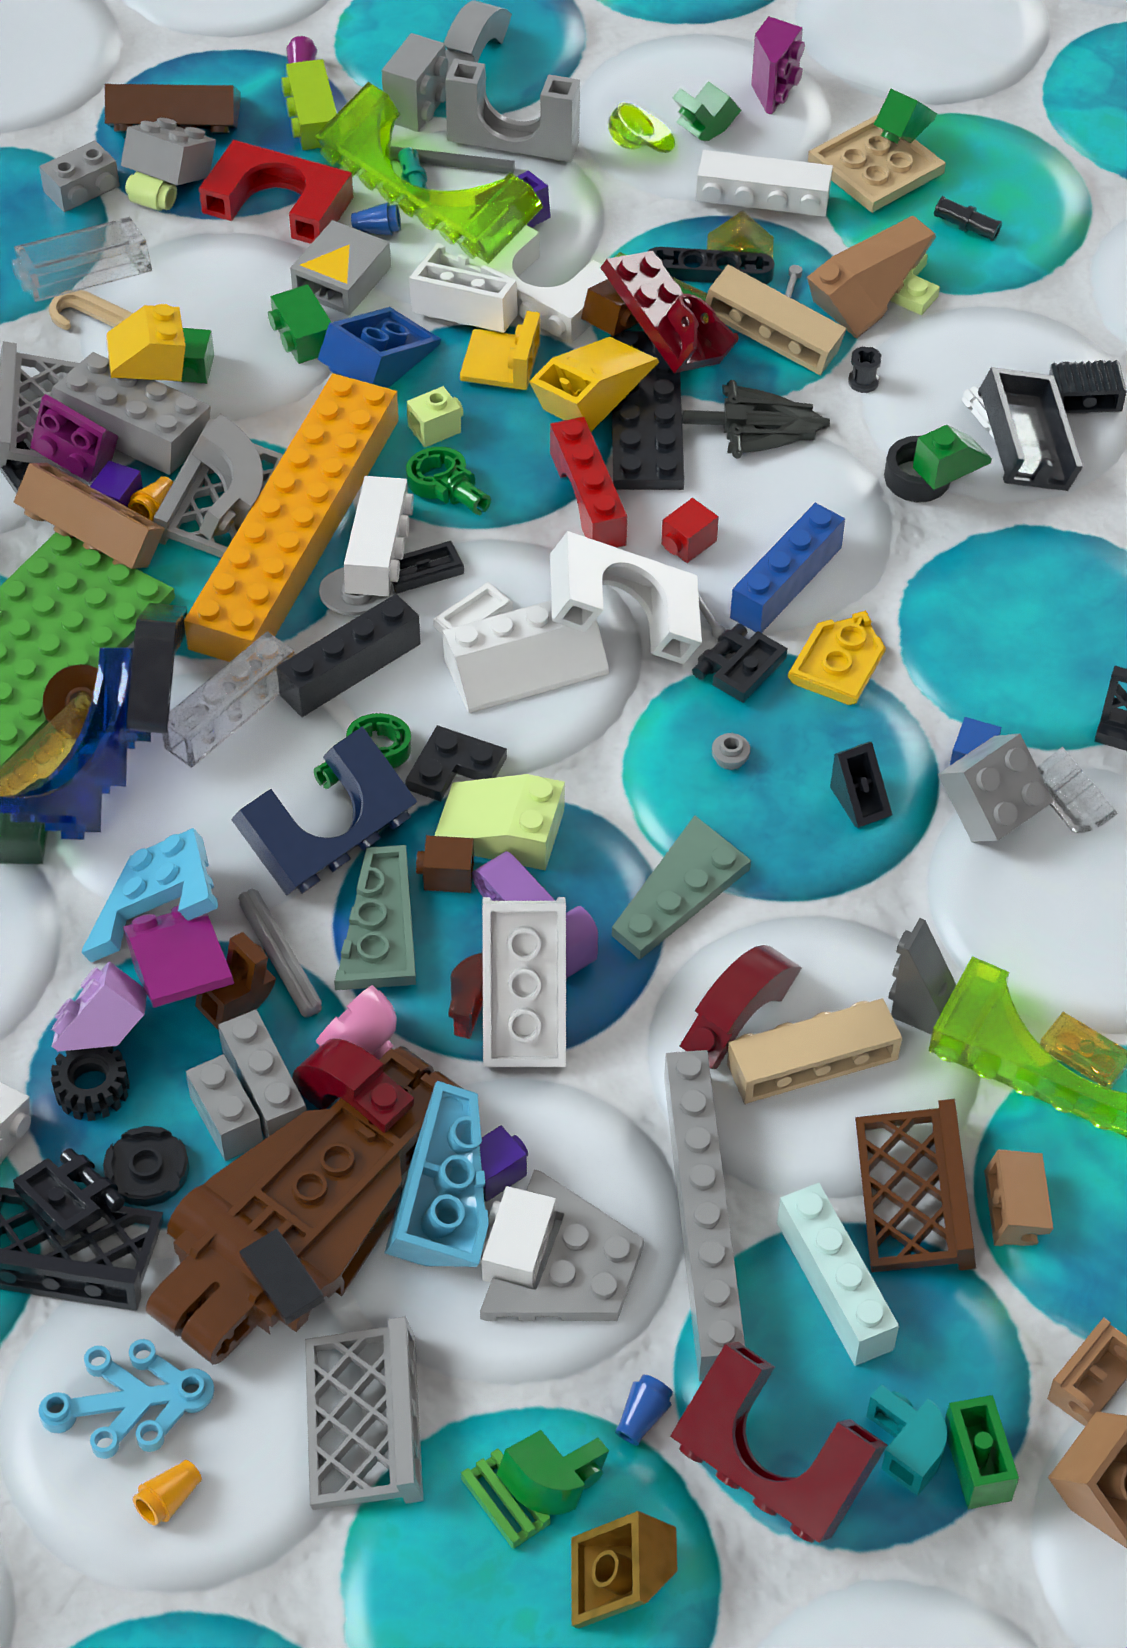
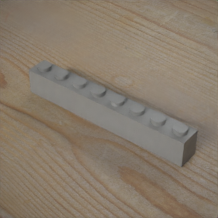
M707 1050L666 1053L664 1071L699 1381L704 1380L725 1344L740 1342L745 1346Z

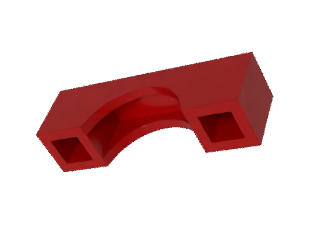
M585 417L551 423L550 454L560 478L568 476L572 484L579 508L581 528L585 537L616 548L626 546L627 514Z

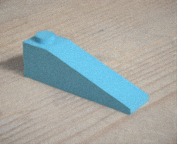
M440 1081L435 1083L394 1214L384 1254L423 1266L477 1267L479 1265L489 1220L488 1210H485L483 1187L485 1186V1174L481 1167L480 1144L482 1139L478 1093Z

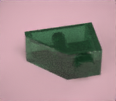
M39 778L0 805V864H43L53 803L47 778Z

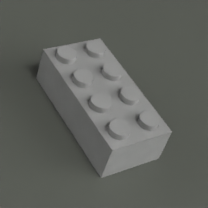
M95 352L88 355L52 387L53 398L118 435L115 450L169 475L186 461L210 419V405L156 380L111 378L109 359Z

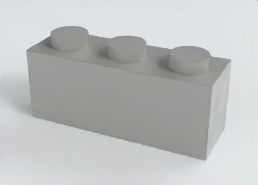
M257 1009L218 1024L222 1052L260 1118L261 1130L265 1138H267L305 1112L306 1105Z

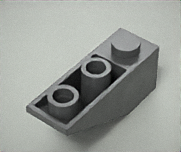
M919 918L912 932L905 930L897 946L896 953L900 954L893 969L892 976L896 977L890 989L888 999L893 1000L892 1018L936 1036L952 1006L956 982L926 920Z

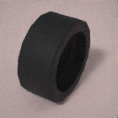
M908 436L896 441L889 448L884 471L886 485L893 494L904 500L928 502L937 499L949 489L950 483L933 490L922 477L910 475L899 467L903 463L914 461L917 439L920 436Z

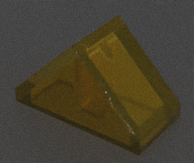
M742 210L708 233L707 250L764 253L773 259L774 237Z

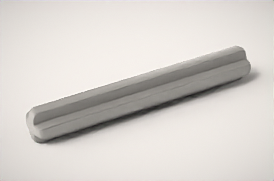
M255 889L242 892L238 897L239 905L301 1015L309 1018L314 1014H318L322 1010L321 1000L261 895Z

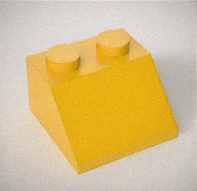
M167 304L144 305L107 332L106 342L111 378L182 381L185 339L180 307H172Z

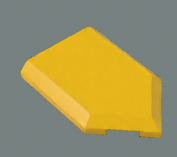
M862 611L852 614V618L833 622L831 619L817 623L788 673L790 681L796 686L847 705L857 703L886 651L881 638L877 637L871 626L872 621L868 613Z

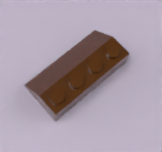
M105 84V124L114 126V132L126 133L127 127L140 125L141 121L155 122L158 118H168L176 121V126L184 129L186 127L210 128V133L228 134L229 128H237L241 92L234 85Z

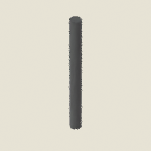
M388 146L386 158L398 160V153L404 148ZM416 149L419 154L420 163L514 174L515 161Z

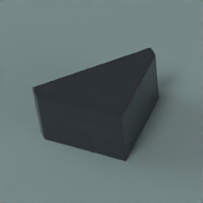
M869 741L835 753L830 788L854 826L859 828L892 816L873 743Z

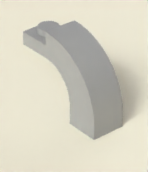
M472 0L459 11L444 41L446 58H448L446 76L454 59L478 63L480 55L489 41L499 44L503 43L512 16L507 9Z
M220 413L201 433L192 454L210 467L219 476L224 486L225 493L207 511L199 529V532L209 539L220 529L224 532L227 531L234 521L241 526L258 498L263 482L262 463L252 441L236 424Z

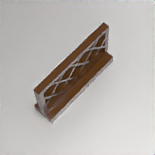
M955 1099L938 1100L939 1108L855 1117L872 1272L958 1264L959 1271L976 1269ZM932 1123L933 1132L922 1144L907 1134L914 1124ZM884 1128L893 1135L881 1148H878L866 1139L865 1130ZM900 1140L916 1150L904 1164L888 1155L889 1151ZM934 1144H935L936 1153L933 1152L932 1150H930V1148H931ZM868 1151L873 1154L870 1160H868ZM923 1156L938 1166V1169L927 1181L911 1171ZM881 1160L897 1171L885 1185H882L870 1176V1172ZM904 1176L920 1187L908 1201L892 1192V1189ZM938 1181L940 1182V1190L934 1186ZM872 1188L877 1191L874 1197H872ZM927 1193L942 1202V1207L932 1218H929L915 1208ZM885 1197L901 1208L888 1223L874 1214V1209ZM908 1214L924 1224V1227L912 1240L896 1229ZM943 1218H944L945 1228L942 1227L941 1225H939V1222H940ZM876 1226L882 1229L877 1235ZM933 1230L947 1240L948 1251L928 1252L920 1246V1243ZM889 1235L905 1246L897 1256L879 1258L878 1247Z

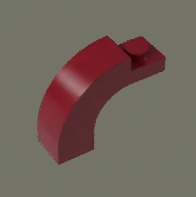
M760 945L748 950L720 975L695 1009L698 1016L679 1047L685 1051L707 1050L709 1067L717 1069L728 1052L729 1042L736 1039L741 1029L760 1007L770 1001L781 1002L802 967L771 946Z
M335 1038L327 1040L293 1072L292 1079L299 1093L319 1110L326 1109L340 1097L383 1133L387 1132L414 1106V1097L383 1072L384 1064L363 1048L346 1040Z

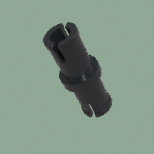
M944 196L939 199L934 210L935 217L958 225L959 230L963 232L969 230L993 242L1002 227V221H997L977 212L976 207L970 205L967 208L946 199Z

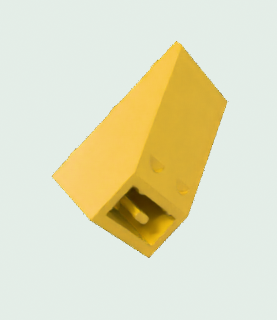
M607 337L553 357L529 382L543 410L563 420L584 416L592 432L659 361L649 354L612 337Z

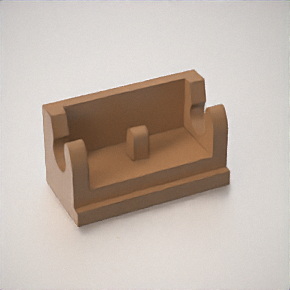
M998 1149L984 1170L994 1246H1003V1244L1037 1245V1235L1050 1234L1053 1230L1043 1154Z
M1104 1317L1053 1379L1047 1397L1050 1402L1084 1426L1088 1424L1096 1412H1101L1127 1380V1336L1110 1325L1111 1322Z

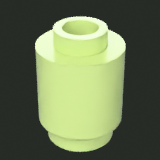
M138 171L134 175L129 176L125 186L126 193L131 202L157 211H162V209L170 210L177 196L176 185Z

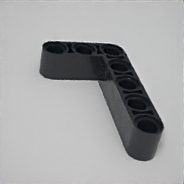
M149 603L137 618L127 730L167 734L174 656L185 637L184 619L187 616L186 606Z

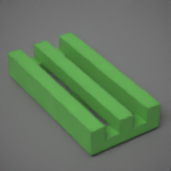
M497 1448L491 1452V1457L487 1460L482 1458L476 1462V1467L473 1469L467 1468L462 1471L461 1480L511 1548L515 1549L549 1526L551 1518L548 1514L538 1513L527 1508L536 1520L531 1523L493 1472V1469L499 1468L503 1457L502 1452ZM483 1476L523 1530L516 1533L479 1483V1478Z

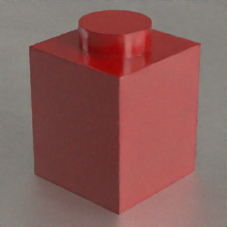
M692 497L662 520L661 544L669 553L678 556L688 563L717 541L719 516Z

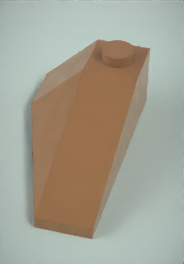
M913 215L832 256L807 276L813 301L857 339L884 316L888 310L887 304L895 293L900 292L904 286L903 281L910 270L917 267L935 240V233Z

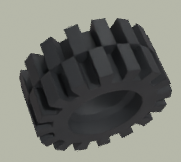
M113 1046L65 1051L66 1057L60 1053L55 1058L57 1065H52L51 1081L56 1101L59 1106L62 1105V1109L67 1115L73 1111L74 1118L81 1120L83 1114L87 1113L88 1121L96 1120L95 1113L101 1112L102 1117L106 1118L110 1116L108 1108L112 1107L115 1111L121 1108L120 1100L126 1101L130 1082L125 1059L123 1060L122 1054L118 1049L114 1051ZM98 1071L106 1075V1080L101 1085L92 1089H81L75 1085V1080L86 1072Z

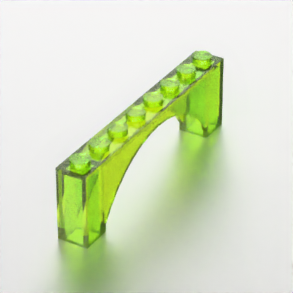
M367 82L316 134L315 137L322 146L320 153L331 164L334 165L337 162L343 170L352 172V178L357 175L369 190L373 191L376 188L381 196L390 204L397 202L399 207L409 217L418 216L421 223L430 231L437 229L449 244L454 245L458 243L460 248L470 258L474 259L477 256L489 264L543 208L533 188L512 173H509L501 180L486 185L455 191L424 189L404 181L394 173L391 161L392 132L395 120L401 114L387 93Z
M972 956L933 1027L928 1051L937 1054L939 1058L946 1062H955L969 1068L983 1078L994 1079L1008 1085L1022 1095L1033 1096L1047 1102L1061 1112L1072 1113L1086 1119L1100 1129L1111 1130L1127 1137V1093L1095 1084L1075 1074L1055 1060L1041 1047L1021 1020L1007 986L1010 972Z

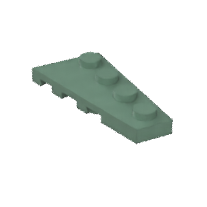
M694 815L612 926V937L638 959L643 958L747 873L751 867V860Z
M406 845L366 848L357 885V896L349 918L350 925L341 951L339 970H337L334 980L335 990L363 989L371 985L375 988L416 985Z

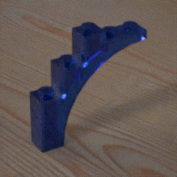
M100 648L97 679L91 706L82 730L68 755L52 774L35 787L16 795L0 796V813H10L11 822H35L36 814V822L45 823V831H61V839L85 840V832H101L102 794H110V786L126 787L127 749H135V742H151V732L127 730L133 648Z

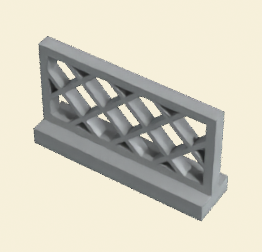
M3 341L0 353V467L5 466L7 459L28 463H48L54 467L63 468L35 450L16 448V444L24 439L31 442L35 424L27 427L18 418L28 413L34 420H37L39 411L37 408L40 407L42 397L45 394L52 397V391L47 393L39 383L48 379L55 385L61 380L56 374L60 372L69 373L79 363L16 352L17 343ZM21 366L35 368L40 373L30 377L21 369ZM30 389L39 398L29 402L20 393Z
M213 419L208 420L203 431L214 421ZM196 442L156 512L153 522L165 528L159 543L165 545L170 538L222 558L228 547L216 543L213 537L209 539L199 531L189 533L179 529L182 523L194 520L201 527L203 518L211 506L198 509L194 502L196 498L210 495L213 503H215L219 499L217 493L224 491L222 482L212 484L208 477L209 474L215 472L192 455L197 444ZM253 443L261 461L265 460L275 464L273 469L263 471L261 493L283 454ZM234 521L227 531L224 532L220 529L214 536L230 533L233 539L240 525Z
M406 1317L388 1319V1327L305 1339L309 1494L311 1508L317 1510L400 1497L404 1499L405 1503L423 1501L415 1336ZM384 1342V1353L372 1366L357 1356L367 1344ZM336 1349L344 1356L327 1373L317 1365V1351ZM351 1362H354L366 1373L350 1390L336 1379ZM384 1367H385V1376H383V1375L380 1373ZM318 1375L323 1378L319 1383ZM376 1379L386 1387V1394L372 1407L361 1399L359 1395ZM332 1385L343 1393L345 1397L329 1414L319 1406V1398ZM354 1402L368 1414L351 1431L340 1423L338 1419ZM386 1408H387V1418H386L384 1415H382V1412H383ZM319 1416L324 1419L323 1422H322L320 1425H319ZM377 1419L387 1427L388 1435L374 1449L360 1437ZM333 1426L347 1438L330 1456L320 1448V1439ZM354 1444H357L370 1456L353 1474L339 1461ZM387 1451H389V1460L383 1456ZM320 1457L326 1461L322 1466L320 1463ZM379 1461L389 1469L390 1485L370 1487L362 1479ZM333 1468L348 1478V1481L338 1492L321 1494V1482Z

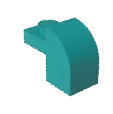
M881 1384L870 1396L866 1417L895 1437L885 1449L881 1469L918 1496L940 1467L947 1440L946 1422L941 1411L929 1398L917 1411L913 1408L912 1403L907 1397L897 1391L891 1392Z

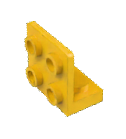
M527 311L523 324H517L515 334L474 329L460 371V380L527 390L540 346V313Z

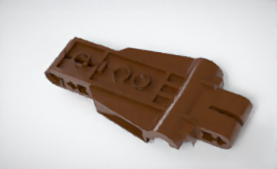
M403 1046L395 1050L390 1048L379 1059L384 1064L383 1072L414 1097V1106L387 1132L383 1133L353 1106L340 1098L330 1109L303 1112L217 1172L204 1184L194 1188L177 1205L167 1225V1234L175 1239L173 1244L175 1253L179 1256L180 1264L151 1294L146 1304L147 1314L176 1337L181 1336V1340L212 1365L222 1362L257 1325L270 1335L269 1326L273 1327L279 1320L284 1324L286 1323L241 1259L239 1251L276 1228L324 1297L330 1298L334 1292L342 1297L394 1218L403 1190L402 1175L409 1169L435 1083L440 1081L462 1088L441 1072L434 1071L430 1064ZM311 1310L287 1326L297 1332L308 1321Z

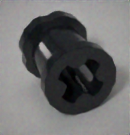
M861 346L852 352L851 364L853 365V371L849 374L848 383L853 390L869 393L878 387L879 375L877 374V369L881 365L882 355L877 349Z

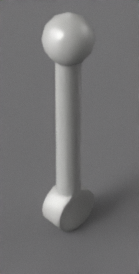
M792 265L789 268L790 280L785 295L790 298L796 279L802 276V268L798 265Z
M699 595V608L712 628V636L718 639L726 629L718 625Z

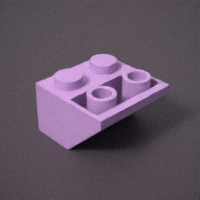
M108 961L102 970L95 967L82 982L81 987L83 990L75 1001L71 998L67 999L56 1013L55 1018L57 1021L52 1027V1030L55 1032L52 1047L58 1052L118 1046L145 1014L147 993L144 987Z

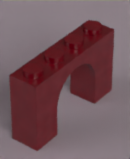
M740 1342L725 1344L670 1437L681 1444L679 1450L686 1457L698 1463L705 1461L717 1470L716 1477L724 1484L734 1489L741 1487L754 1496L753 1503L759 1509L772 1516H776L778 1513L792 1523L790 1529L798 1537L810 1543H813L815 1540L820 1543L832 1538L886 1449L887 1444L853 1420L847 1419L837 1422L815 1461L802 1475L798 1477H783L768 1471L755 1459L749 1448L746 1437V1421L753 1403L775 1367Z

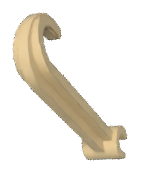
M80 289L60 292L53 298L49 306V314L53 323L64 330H69L71 324L60 312L68 307L81 311L112 327L117 326L133 314Z

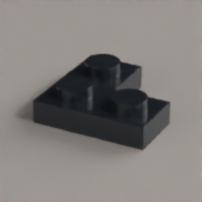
M437 725L407 776L405 785L411 792L441 802L456 774L473 780L496 778L507 759V748Z

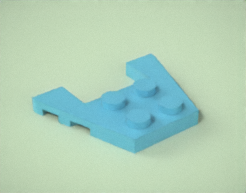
M194 828L178 835L173 834L164 841L147 849H139L129 857L82 948L81 953L91 963L120 951L124 934L123 927L126 925L127 920L181 897L178 911L187 921L218 908L217 898L211 891L214 888L213 880L207 874L206 867L209 866L204 841Z

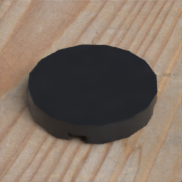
M142 1126L126 1131L121 1135L120 1140L114 1145L113 1143L110 1145L105 1154L103 1168L105 1177H109L118 1186V1193L125 1199L126 1203L148 1207L164 1203L180 1191L187 1181L189 1161L185 1145L180 1139L178 1140L172 1136L170 1131L162 1127Z

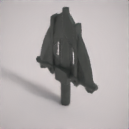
M734 380L727 382V385L722 384L723 394L728 396V398H725L724 411L683 410L682 424L723 425L724 433H727L726 439L731 441L728 444L727 453H732V456L736 459L741 458L742 454L747 452L778 448L798 440H815L816 432L830 425V418H823L813 411V404L794 402L769 392L737 386Z

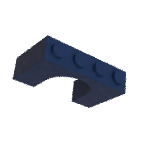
M363 726L335 744L323 756L326 763L347 790L352 801L353 818L345 834L324 838L306 832L294 821L272 789H269L241 808L231 819L286 896L297 888L301 894L305 893L321 881L317 874L329 867L332 873L351 860L348 853L359 846L362 851L366 850V848H369L382 838L378 832L389 825L394 830L411 818L408 810L417 803V800Z

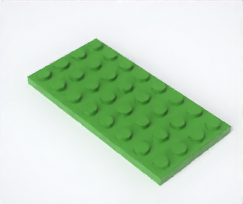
M57 532L0 586V778L51 727L45 717L42 704L44 690L49 680L61 669L78 664L90 665L104 672L134 641L137 618L149 603L169 605L175 599L174 588L138 569H131L123 564L114 565L112 563L113 558L103 552L99 553L94 549H85L83 541L76 537L62 536Z

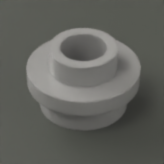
M734 733L723 734L714 740L712 755L717 764L722 768L729 770L737 769L749 758L750 745L741 735Z

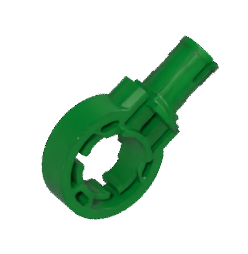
M430 447L415 453L406 464L408 486L414 494L427 499H440L446 504L449 503L450 499L451 504H464L476 515H481L482 511L486 512L490 507V496L475 487V475L467 470L466 460L457 450L448 447ZM442 464H445V468L448 469L442 473L434 474V477L423 475L432 468H441Z
M373 713L361 716L349 725L346 737L363 726L370 737H372V731H377L378 736H387L388 739L394 742L393 745L378 748L393 769L401 766L409 758L411 753V731L402 719L390 714ZM326 761L314 768V777L320 786L323 785V788L329 789L339 781Z

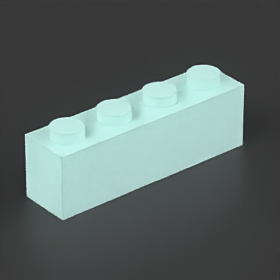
M820 1183L780 1197L777 1224L854 1366L893 1351L899 1325Z

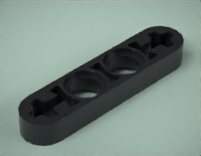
M654 247L648 250L653 251L661 259L663 266L674 281L714 283L723 271L718 266L725 264L733 266L765 285L769 284L774 277V260L771 256L764 253L675 247ZM694 262L700 264L701 266L697 268H690L685 266V264Z

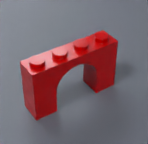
M237 140L231 142L199 187L202 213L232 221L246 200L258 191L268 188H286L299 193L301 196L289 212L291 238L309 244L313 243L332 220L339 221L354 198L352 172Z

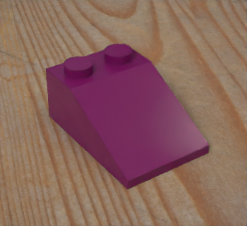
M178 905L171 909V913L158 917L154 914L139 916L132 920V924L123 927L135 972L154 1008L234 984L232 974L207 913L187 921L178 911Z

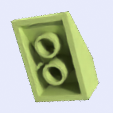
M529 774L453 782L434 836L474 838V856L494 859L507 851L523 866L546 871L564 813L565 782Z

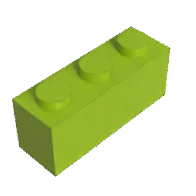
M319 59L286 64L287 77L281 78L284 97H289L286 98L288 116L295 117L291 118L293 137L300 138L302 150L340 145L339 120L324 60Z

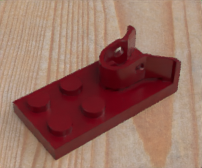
M653 251L607 258L600 267L674 373L720 364L738 342V334L733 333L716 316L714 309L704 300L692 294L682 293L680 286L672 279L663 266L661 259ZM704 313H707L709 317L707 323L703 319Z

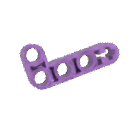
M506 851L472 871V878L476 888L483 897H490L492 901H555L510 852ZM577 906L566 913V979L597 959L598 930L591 915L581 906Z

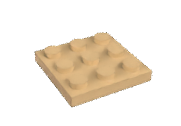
M878 114L808 152L809 163L833 165L831 180L872 213L942 175L945 172L946 165L943 160L917 140L909 143L900 139L899 143L896 144L881 137L883 130L873 125Z

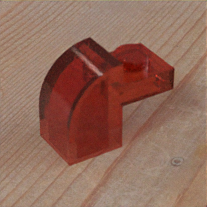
M483 953L472 955L461 961L450 976L452 1000L448 1016L454 1020L455 1036L470 1039L483 1007Z

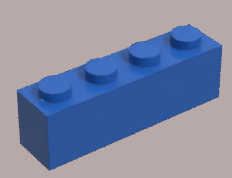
M815 502L732 589L730 618L754 632L759 631L762 633L842 548L845 518Z

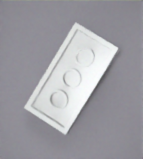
M483 897V1067H566L565 897H558L556 901H492L490 897Z

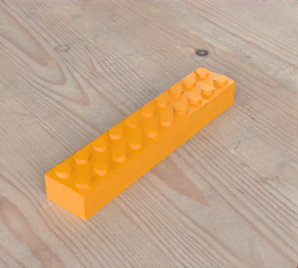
M332 373L184 619L188 650L254 670L257 669L362 486L364 476H367L399 421L396 390Z

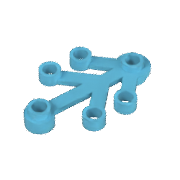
M139 1339L131 1344L129 1348L131 1364L138 1370H149L166 1383L165 1385L149 1387L113 1362L111 1354L106 1347L93 1346L84 1355L87 1372L92 1376L104 1378L121 1391L70 1398L69 1395L61 1392L51 1393L41 1401L38 1412L42 1425L46 1430L52 1433H63L74 1425L77 1417L122 1410L109 1427L96 1429L90 1438L93 1453L101 1459H107L117 1453L119 1443L151 1406L167 1404L155 1421L146 1420L136 1429L139 1447L146 1452H153L162 1447L165 1439L164 1436L185 1412H200L209 1405L214 1396V1384L212 1378L203 1370L190 1368L180 1371L157 1355L154 1344L147 1339ZM147 1350L150 1352V1355L145 1359L135 1357L139 1351ZM96 1357H104L106 1359L102 1365L94 1366L91 1364L92 1360ZM196 1384L199 1386L198 1390L193 1393L184 1391V1388L188 1385ZM54 1405H64V1408L58 1413L49 1412V1409ZM149 1431L158 1433V1436L152 1441L142 1439L143 1435ZM103 1438L113 1440L111 1445L106 1448L97 1446L98 1442Z

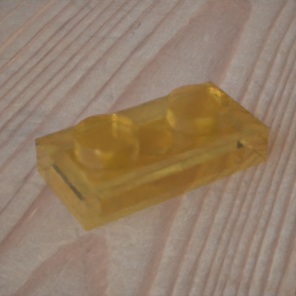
M1065 1012L1061 1013L1041 1038L1040 1049L1109 1091L1127 1069L1126 1049Z

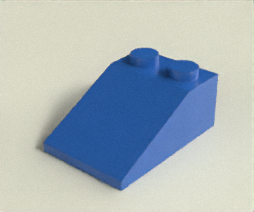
M387 307L329 323L317 360L327 365L334 374L387 388L438 347L441 338L393 308Z

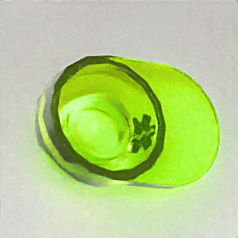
M619 103L609 116L607 124L609 133L615 143L622 148L635 150L647 145L658 152L668 153L675 147V139L668 127L659 119L632 103Z

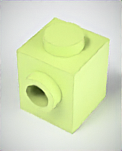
M444 386L407 401L408 427L424 448L461 433V417L464 415L462 405L456 397L452 398Z

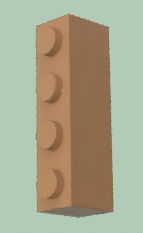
M29 463L13 503L25 509L24 514L37 521L45 520L53 524V530L58 534L69 536L70 538L76 537L84 542L83 547L85 549H94L99 553L103 552L113 558L112 563L114 565L123 564L131 569L149 567L165 529L48 463Z

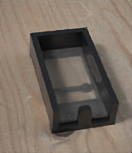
M991 367L977 393L983 399L1003 466L1004 483L1068 491L1083 465L1055 377L1053 375Z

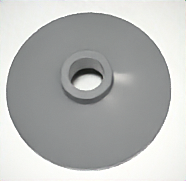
M343 567L329 573L322 580L319 593L322 602L329 609L345 615H361L393 595V585L391 584L389 597L345 593Z

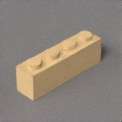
M730 265L725 267L711 285L705 300L724 324L820 376L839 351L846 331L844 326Z
M883 998L871 1002L860 1001L853 1004L850 1008L832 1013L821 1012L811 1019L794 1024L790 1022L783 1023L773 1030L755 1035L751 1033L744 1034L736 1040L729 1042L727 1065L744 1104L898 1060L902 1036Z

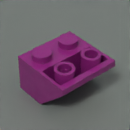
M770 16L767 17L755 33L751 86L765 112L772 115L779 104L785 103L793 85L797 86L801 80L803 69L800 67V59L805 49V42L802 41L803 27Z
M45 394L41 399L30 448L91 483L107 462L112 461L119 436L59 400Z

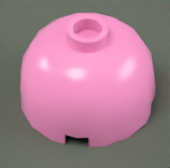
M371 985L346 1006L348 1009L339 1018L336 1016L316 1039V1043L319 1046L329 1039L346 1040L363 1048L379 1060L390 1048L394 1047L389 1040L396 1030L397 1017L392 1004L386 996Z

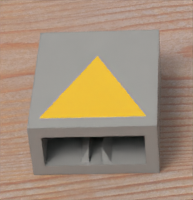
M332 220L290 267L292 289L308 284L320 304L350 316L391 268L390 242Z

